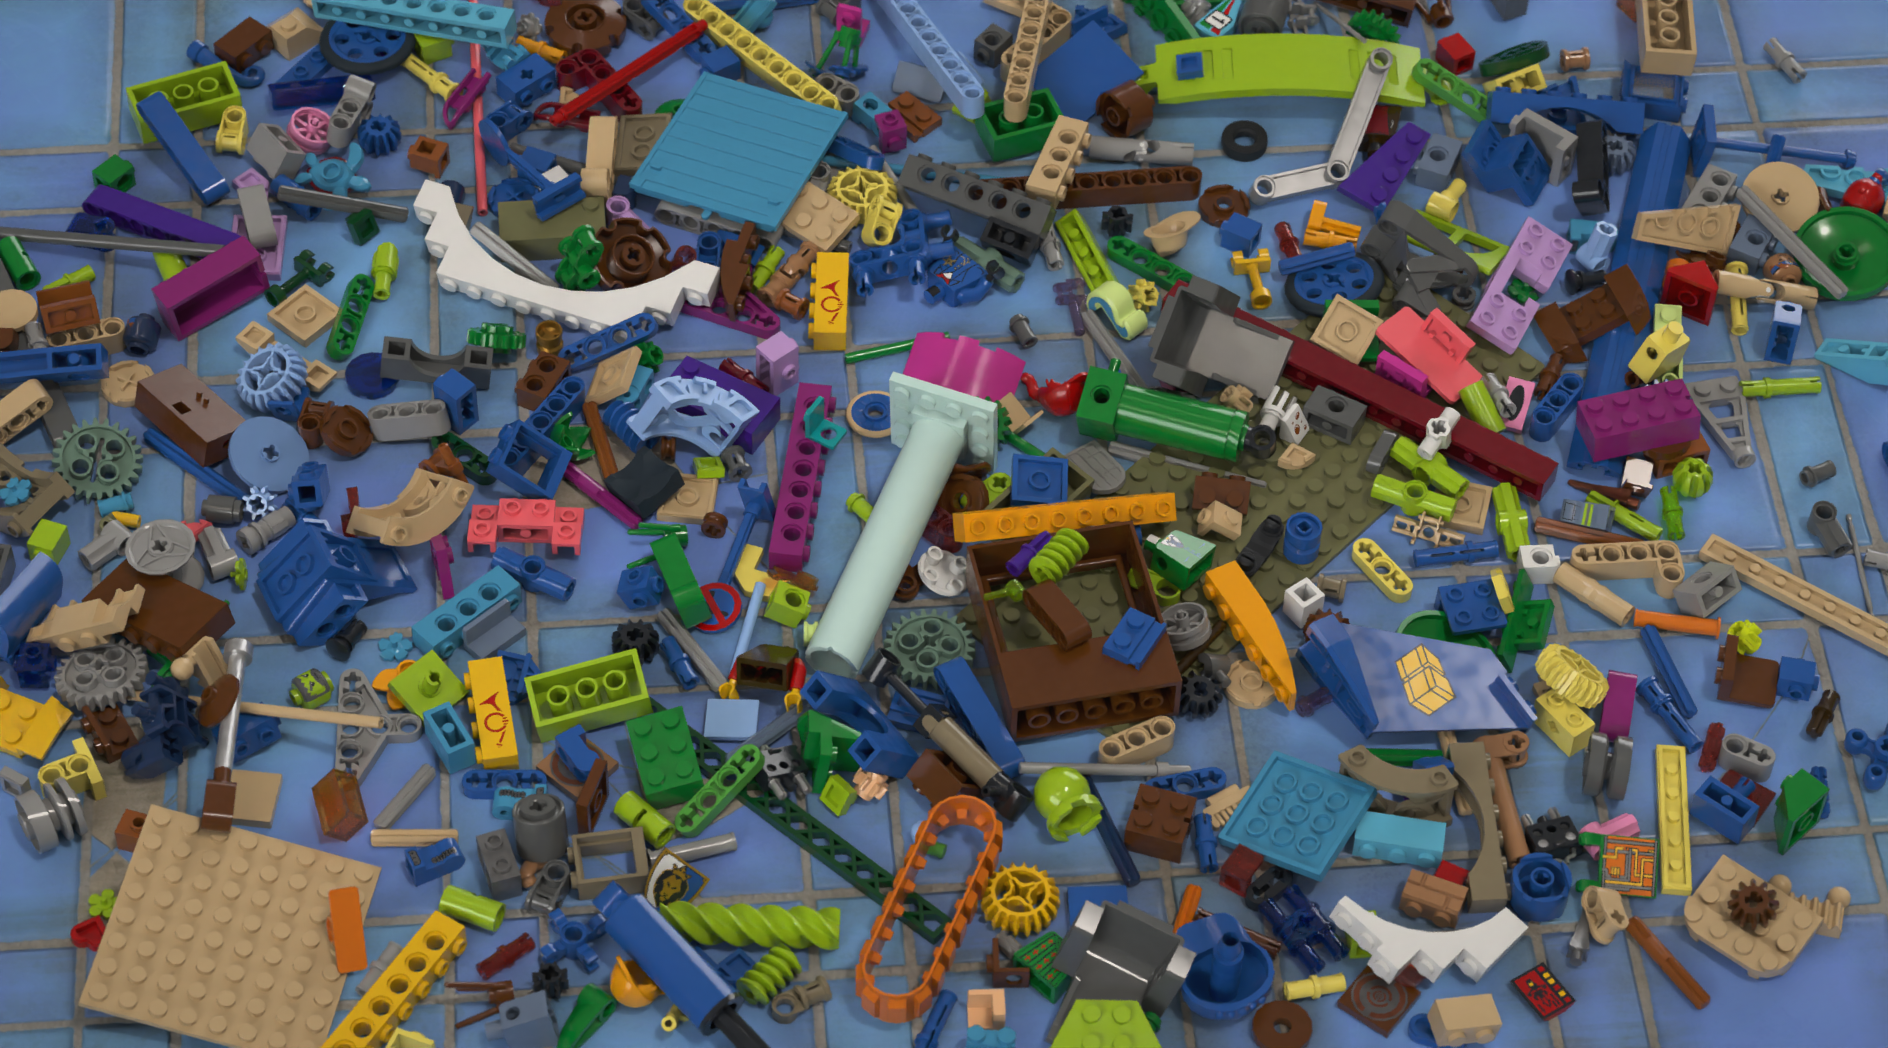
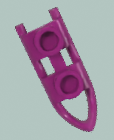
M472 68L447 99L443 106L442 114L444 122L450 130H453L462 114L471 110L475 97L485 92L486 85L492 76L489 72H486L480 79L474 77L476 70ZM463 88L468 90L464 96L460 95ZM449 107L457 109L451 121L448 119Z

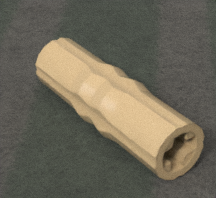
M1564 562L1554 574L1552 581L1619 626L1624 627L1635 612L1633 605L1567 562Z

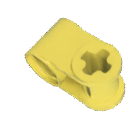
M230 106L224 110L220 128L216 134L215 148L217 153L231 151L244 155L249 127L246 111L241 106Z
M876 194L873 197L861 232L864 244L875 247L887 245L891 242L897 222L902 214L903 205L896 202L894 204L883 199V196L880 194ZM876 228L880 232L879 240H877L874 235Z

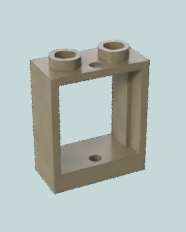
M642 826L571 835L572 847H567L569 865H575V871L570 872L572 890L578 889L579 901L595 899L612 880L616 881L628 894L644 893L649 869ZM625 851L633 852L636 873L584 879L582 857Z

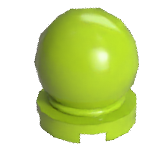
M1057 766L1048 769L1040 775L1034 786V803L1037 811L1047 819V829L1052 838L1057 841L1066 842L1069 841L1067 836L1080 832L1081 836H1084L1102 820L1100 811L1103 810V807L1098 798L1091 795L1087 779L1076 769L1069 766Z

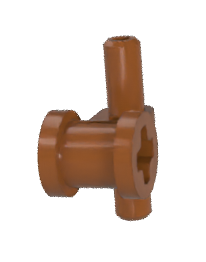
M441 443L428 460L424 459L418 465L419 469L451 476L454 479L469 483L463 473L464 467L459 458L454 456L448 443Z

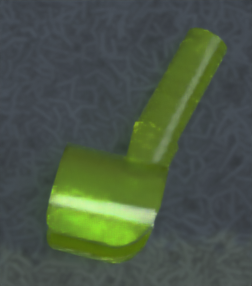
M1011 580L1006 584L1005 588L983 594V597L987 601L1009 595L1014 602H1019L1023 600L1022 592L1025 588L1019 581Z

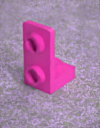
M838 3L836 7V30L840 31L843 25L861 31L860 48L870 29V20L862 19L861 8Z

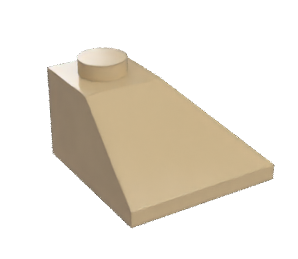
M298 7L266 25L267 28L272 30L274 49L288 61L316 46L319 43L320 34L323 30L319 24Z

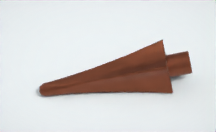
M1572 479L1568 480L1570 486L1587 494L1590 491H1596L1612 501L1619 500V504L1625 508L1638 510L1641 500L1631 497L1633 489L1602 486Z

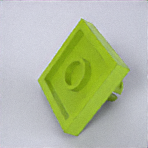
M433 649L388 683V688L410 713L417 715L421 719L423 727V712L448 701L454 707L470 693L469 690H465L464 684Z

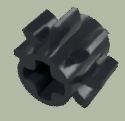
M1112 206L1108 212L1103 211L1101 230H1107L1109 237L1124 236L1126 232H1132L1133 214H1128L1126 207Z
M555 961L547 964L541 963L539 972H532L534 993L545 990L549 999L556 997L560 999L562 990H569L567 968L560 969Z

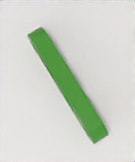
M1429 58L1420 59L1412 68V76L1418 83L1480 123L1482 120H1486V95ZM1423 68L1427 70L1426 74L1423 73ZM1437 75L1438 78L1434 81L1433 78ZM1441 80L1448 81L1452 89H1444L1441 85ZM1462 94L1469 95L1473 100V104L1465 103L1462 99Z
M747 744L739 748L678 812L674 821L675 827L683 836L687 838L698 836L762 769L765 757L757 746ZM750 755L755 760L751 763L746 760L747 756ZM738 765L740 766L741 769L744 770V772H743L742 774H741V772L736 768ZM735 774L737 776L736 782L732 786H724L723 781L725 777ZM715 795L716 803L710 808H704L703 801L705 798ZM697 808L703 813L702 817L695 811ZM689 819L693 821L694 824L691 827H689L685 824L686 820Z

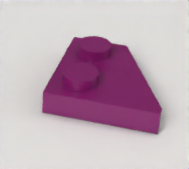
M440 533L432 537L429 542L438 580L441 583L443 599L445 600L455 596L449 565L454 563L452 549L449 547L447 535L442 536Z

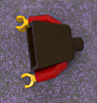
M761 644L736 657L727 678L729 682L723 683L719 687V694L722 699H726L728 696L729 699H739V694L736 690L737 684L785 692L790 690L791 692L784 697L786 711L789 712V707L797 704V711L801 713L803 703L800 690L805 685L806 667L803 660L799 658L798 649L789 646Z

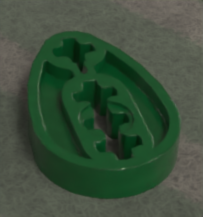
M1543 40L1515 45L1479 62L1481 76L1498 75L1539 63L1550 56L1547 41Z

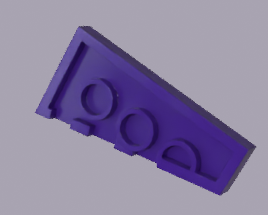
M1407 122L1344 180L1336 191L1371 211L1374 210V206H1379L1381 202H1385L1388 205L1431 134L1411 122Z

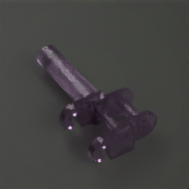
M1084 278L1066 279L1065 282L1056 283L1052 287L1053 291L1058 294V297L1055 299L1056 304L1069 306L1076 336L1085 334L1079 306H1081L1082 300L1087 304L1088 295H1075L1072 290H1076L1079 283L1081 287H1085L1086 281Z

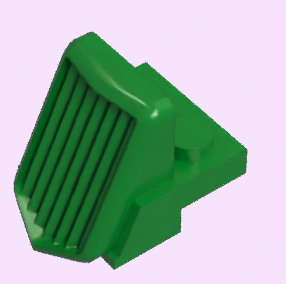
M808 710L797 719V728L801 740L800 756L808 766V771H812V793H822L833 770L858 771L860 766L850 755L848 749L862 734L861 732L815 710Z

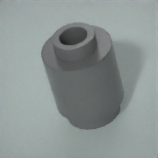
M209 494L207 500L204 499L202 502L201 514L206 516V521L212 523L235 524V522H242L244 501L238 500L234 496Z

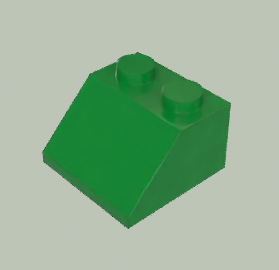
M1803 768L1794 776L1789 774L1780 785L1782 792L1775 802L1777 808L1773 819L1777 848L1782 856L1819 823L1830 790Z

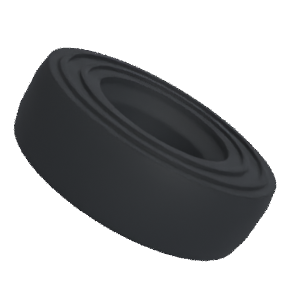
M1248 120L1230 123L1225 127L1221 138L1224 153L1228 157L1241 162L1259 159L1264 155L1268 144V136L1265 129L1261 125ZM1247 136L1252 138L1254 143L1249 146H1242L1235 142V138Z

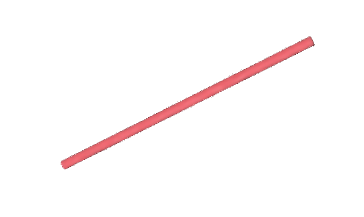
M468 0V2L478 3V0ZM470 43L471 69L475 68L476 73L474 77L481 79L480 44ZM481 94L475 97L472 105L477 214L479 216H486L488 214L485 144L481 138L478 126L479 121L484 119L483 97Z

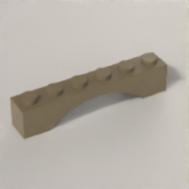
M1484 742L1449 743L1445 758L1452 761L1455 766L1453 777L1459 784L1456 790L1471 807L1480 832V854L1476 864L1469 872L1465 887L1469 888L1466 899L1468 914L1500 912L1505 908L1507 901L1511 900L1510 883H1505L1504 874H1507V860L1505 856H1501L1500 848L1503 847V834L1501 830H1497L1496 822L1499 821V808L1497 804H1493L1492 796L1495 795V782L1493 778H1489L1488 770L1491 769L1490 753H1485Z

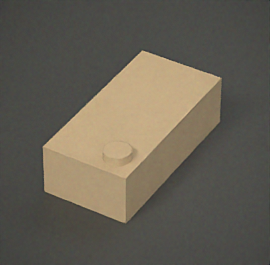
M1635 0L1641 73L1692 76L1697 57L1693 1Z

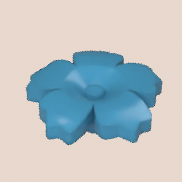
M15 477L10 478V481L6 484L7 488L0 489V497L5 501L6 506L11 507L18 505L20 501L25 502L30 497L31 492L29 490L32 484L29 479L19 481Z
M395 632L389 636V640L381 638L378 641L381 652L380 657L385 661L392 662L394 658L397 662L404 661L408 657V652L413 649V642L407 638L403 639L402 633Z

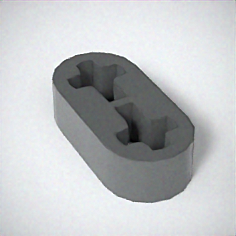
M1386 429L1383 431L1369 456L1366 471L1375 475L1382 473L1391 457L1390 451L1398 440L1399 434Z

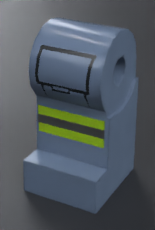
M1563 499L1559 521L1611 532L1616 508L1600 503Z

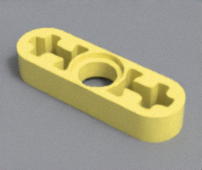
M1361 538L1355 541L1352 549V560L1391 601L1395 603L1407 602L1411 598L1413 589L1411 579L1373 540ZM1386 567L1390 572L1382 575L1377 573L1375 568Z

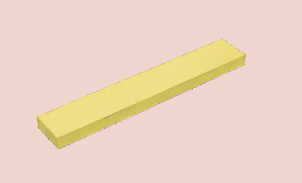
M1656 744L1655 765L1658 835L1660 839L1661 894L1691 896L1692 875L1685 746Z

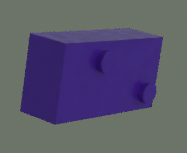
M686 356L670 376H681V379H693L695 376L716 381V386L728 392L733 389L750 401L760 412L750 421L732 446L739 445L745 452L751 455L754 454L781 419L780 397L692 357ZM687 405L675 409L679 413L692 417L707 415L703 407L697 405ZM729 423L731 427L734 429L735 425L733 423ZM720 426L721 434L727 438V432Z

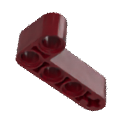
M586 48L557 62V87L559 90H561V86L573 89V92L585 86L590 89L617 71L597 50ZM628 83L600 100L613 116H617L619 122L621 115L643 114L642 99Z

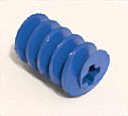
M614 401L605 410L603 422L613 433H616L617 437L633 453L636 454L644 445L651 450L661 436L643 441L626 423L629 417L638 414L640 410L635 408L632 402Z

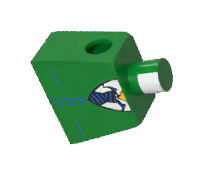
M1173 530L1163 540L1150 534L1144 543V549L1153 553L1151 569L1185 591L1212 567L1216 545L1184 532Z

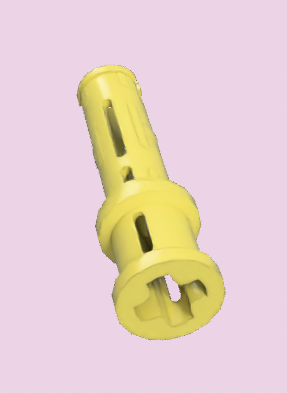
M413 54L401 64V66L405 67L416 77L427 83L431 92L443 96L445 102L460 84L452 82L446 73L436 72Z
M1734 261L1728 263L1724 271L1747 275L1748 266L1744 262ZM1730 296L1731 331L1737 336L1745 335L1749 331L1746 299Z

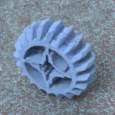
M279 342L275 345L268 343L265 349L259 347L256 354L250 353L251 358L248 361H243L244 368L237 370L239 377L235 379L238 385L236 389L242 401L257 412L260 410L265 414L270 410L267 406V401L294 402L293 398L296 395H302L300 388L306 386L304 379L309 376L306 370L308 367L302 355L297 350L295 351L292 346L288 344L283 345Z

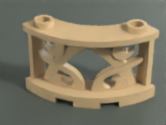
M416 468L410 482L394 502L388 505L383 504L367 508L354 505L346 532L364 537H381L380 543L390 546H411L423 543L442 533L457 519L467 505L473 493L474 485Z

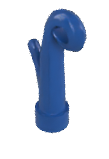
M200 40L193 41L186 52L187 57L196 63H200L203 67L222 62ZM257 65L249 66L242 75L228 66L236 85L254 87L261 84L265 78L264 69Z

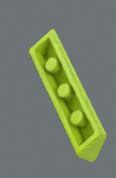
M1076 208L1054 222L1091 292L1106 281H1116L1119 283L1085 218Z

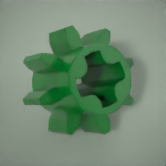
M653 341L634 345L643 351L638 365L653 369L654 373L659 372L657 365L662 364L664 359L660 347L654 345Z

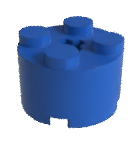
M1531 853L1520 859L1512 873L1510 882L1511 900L1509 902L1521 920L1525 922H1546L1560 918L1563 915L1572 885V874L1569 867L1563 861L1560 863L1553 859V855L1548 853Z

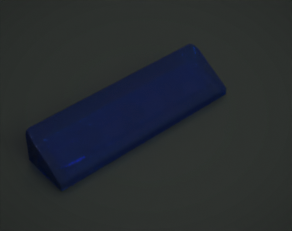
M350 75L271 83L268 85L272 108L274 111L303 107L336 105L344 94V88ZM356 75L374 82L370 75Z

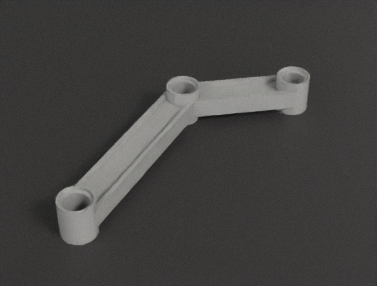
M1376 48L1366 60L1327 163L1257 177L1248 191L1251 202L1256 205H1265L1272 201L1326 189H1337L1347 179L1386 76L1393 63V56L1388 49ZM1374 59L1380 60L1383 66H1378ZM1331 170L1337 171L1341 178H1335L1331 174ZM1257 187H1264L1268 194L1260 193Z

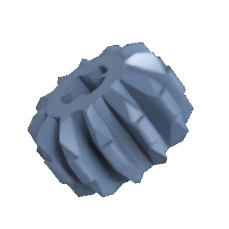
M1616 133L1613 136L1607 134L1608 172H1610L1611 176L1616 172L1623 175L1625 171H1630L1636 157L1633 141H1627L1626 135L1618 137Z

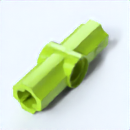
M1401 436L1392 447L1390 456L1409 468L1415 480L1425 483L1426 486L1432 484L1447 496L1459 500L1469 487L1470 481L1450 468L1441 453L1437 452L1432 460H1426L1417 453L1419 445L1406 436Z
M1377 474L1370 496L1400 506L1403 513L1408 516H1419L1425 511L1426 515L1437 519L1442 516V520L1446 522H1451L1458 502L1457 499L1428 490L1425 483L1419 480L1402 482L1381 474Z
M1510 482L1500 483L1492 489V498L1496 510V531L1498 536L1502 535L1507 558L1516 562L1519 546L1530 545L1527 533L1528 517L1526 510L1521 509L1516 486H1512Z

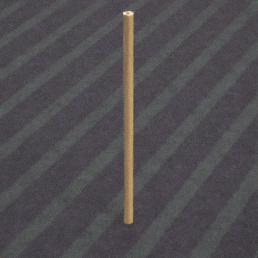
M135 690L136 697L127 696L125 698L129 701L144 702L139 698V694L144 690ZM188 696V698L197 702V708H199L201 697ZM242 701L240 706V713L378 729H382L384 725L383 717Z

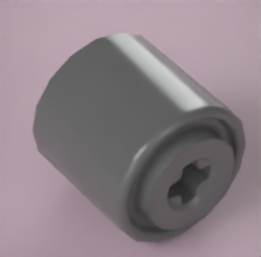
M1245 0L1238 21L1240 35L1283 33L1290 6L1289 0Z
M538 793L521 798L514 804L512 818L517 854L522 859L529 862L544 863L558 859L567 852L569 839L564 802L560 798L551 794Z

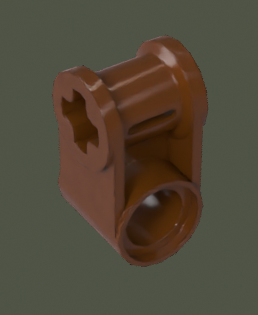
M310 397L305 398L302 411L297 420L298 433L303 438L308 449H316L323 444L324 440L320 434V421L322 416L332 406H335L334 401L324 403L312 401Z

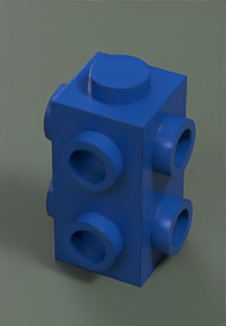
M310 461L298 467L295 475L292 476L291 484H288L289 499L294 500L295 509L303 508L304 511H315L324 505L330 492L327 465L318 464L317 461Z
M240 713L233 764L282 737L278 728L281 725L280 718ZM220 725L211 729L217 745Z

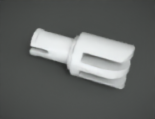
M1277 385L1272 388L1260 411L1262 420L1259 425H1267L1273 430L1281 425V419L1297 401V398L1293 396L1285 409L1282 410L1290 394L1284 390L1276 403L1272 405L1280 389ZM1261 438L1260 442L1268 443L1269 440L1266 438Z

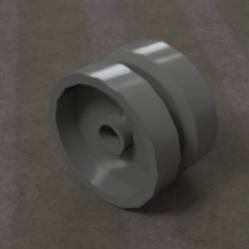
M1592 731L1583 761L1582 794L1597 797L1601 793L1605 779L1607 780L1606 794L1608 799L1623 801L1630 773L1633 738L1618 735L1613 741L1611 752H1608L1609 738L1607 734Z

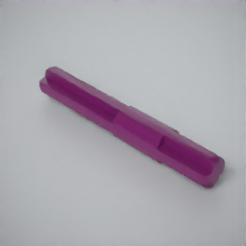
M569 461L563 475L565 478L628 527L639 529L638 524L640 522L643 523L640 515Z

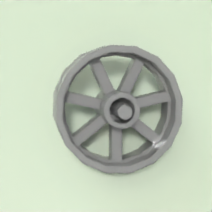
M1183 602L1167 608L1162 613L1174 651L1194 649L1206 642L1212 633L1207 611L1201 604Z

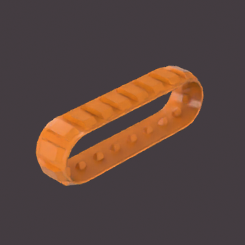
M967 795L948 797L938 802L928 811V819L921 822L915 835V844L910 845L904 858V867L899 869L894 879L893 891L888 892L882 905V915L877 916L872 926L871 939L866 940L859 954V964L856 965V996L861 998V1007L874 1018L895 1024L906 1023L916 1017L919 1018L932 1007V997L938 996L945 982V972L950 971L956 957V948H960L965 938L967 924H971L974 918L978 901L982 900L986 887H988V877L993 876L999 862V853L1002 852V822L996 819L997 811L977 797ZM960 824L979 829L984 833V842L988 844L985 851L979 852L976 858L979 864L974 875H969L965 882L968 888L963 899H958L955 904L957 912L952 923H947L944 928L946 936L941 947H936L933 952L935 960L930 971L924 972L922 976V981L924 982L910 993L899 995L884 993L873 986L875 985V976L871 975L874 966L879 965L883 958L880 953L885 942L892 939L894 932L891 929L897 917H902L905 911L903 907L904 901L908 893H913L916 884L913 882L919 869L925 868L927 860L924 858L930 846H935L938 840L937 834L949 826Z

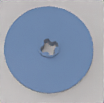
M260 416L244 421L233 432L228 445L230 463L239 478L250 487L256 486L259 491L264 486H268V492L271 494L287 492L288 484H291L292 476L295 475L298 467L302 466L305 462H309L308 448L300 434L286 422L273 417ZM266 451L271 452L272 459L267 458Z

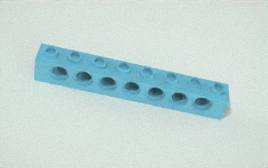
M312 0L314 17L500 48H508L517 30L515 9L460 0Z

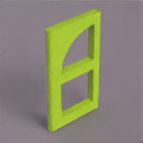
M1416 209L1418 213L1437 229L1451 234L1449 239L1457 246L1466 240L1491 250V252L1487 253L1465 252L1476 262L1479 272L1490 276L1497 269L1510 248L1507 245ZM1407 235L1408 243L1437 254Z

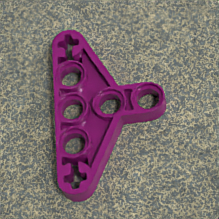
M750 265V275L752 276V267ZM720 284L711 307L705 305L692 306L688 304V300H685L680 311L681 313L763 339H768L780 332V318L751 292H747L745 308L743 312L738 314V316H749L750 319L748 321H739L738 319L735 322L730 321L726 311L720 314L714 313L712 310L716 307L725 309L722 284Z

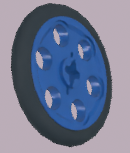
M329 20L326 23L319 40L321 53L332 66L345 73L355 75L380 74L396 68L411 55L416 44L413 33L365 25L350 28L348 25L352 23ZM393 35L400 37L397 40L387 39L388 37ZM341 39L348 40V42L345 44L336 43L338 40ZM378 52L388 53L386 56L378 57L375 55ZM353 54L362 55L360 58L357 59L350 58V56Z
M1356 252V255L1352 258L1288 274L1284 288L1287 299L1297 310L1308 315L1323 317L1325 300H1333L1336 294L1347 300H1376L1382 292L1385 278L1384 272L1376 261L1367 255ZM1327 266H1335V268L1330 270L1324 269ZM1353 269H1359V270H1360L1359 272H1356V273H1350V272H1349L1350 270H1353ZM1306 279H1315L1312 282H1304ZM1358 285H1364V286H1365L1364 288H1361V289H1356V288H1354L1355 286H1358ZM1314 294L1320 295L1317 298H1309V296Z

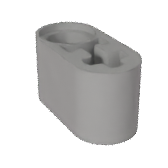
M1734 733L1724 737L1718 755V763L1724 770L1741 777H1747L1749 780L1751 779L1753 782L1758 783L1765 782L1770 778L1776 759L1775 752L1769 746Z

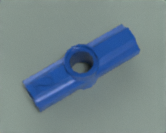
M503 546L496 550L491 561V569L499 565L515 580L522 582L523 588L529 592L542 591L562 601H568L576 586L575 578L546 566L545 561L540 556L530 555L526 557Z

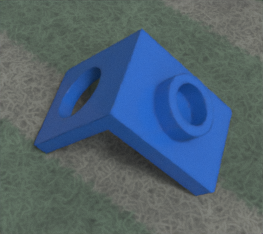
M301 387L302 395H296L293 398L294 402L267 401V406L276 419L297 421L302 411L303 402L306 397H309L310 389L308 387Z

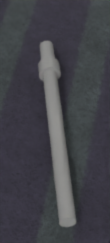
M1019 762L1018 766L1019 774H1042L1052 767L1069 766L1076 769L1081 775L1154 776L1155 778L1191 771L1190 765H1169L1168 762H1155L1154 765Z

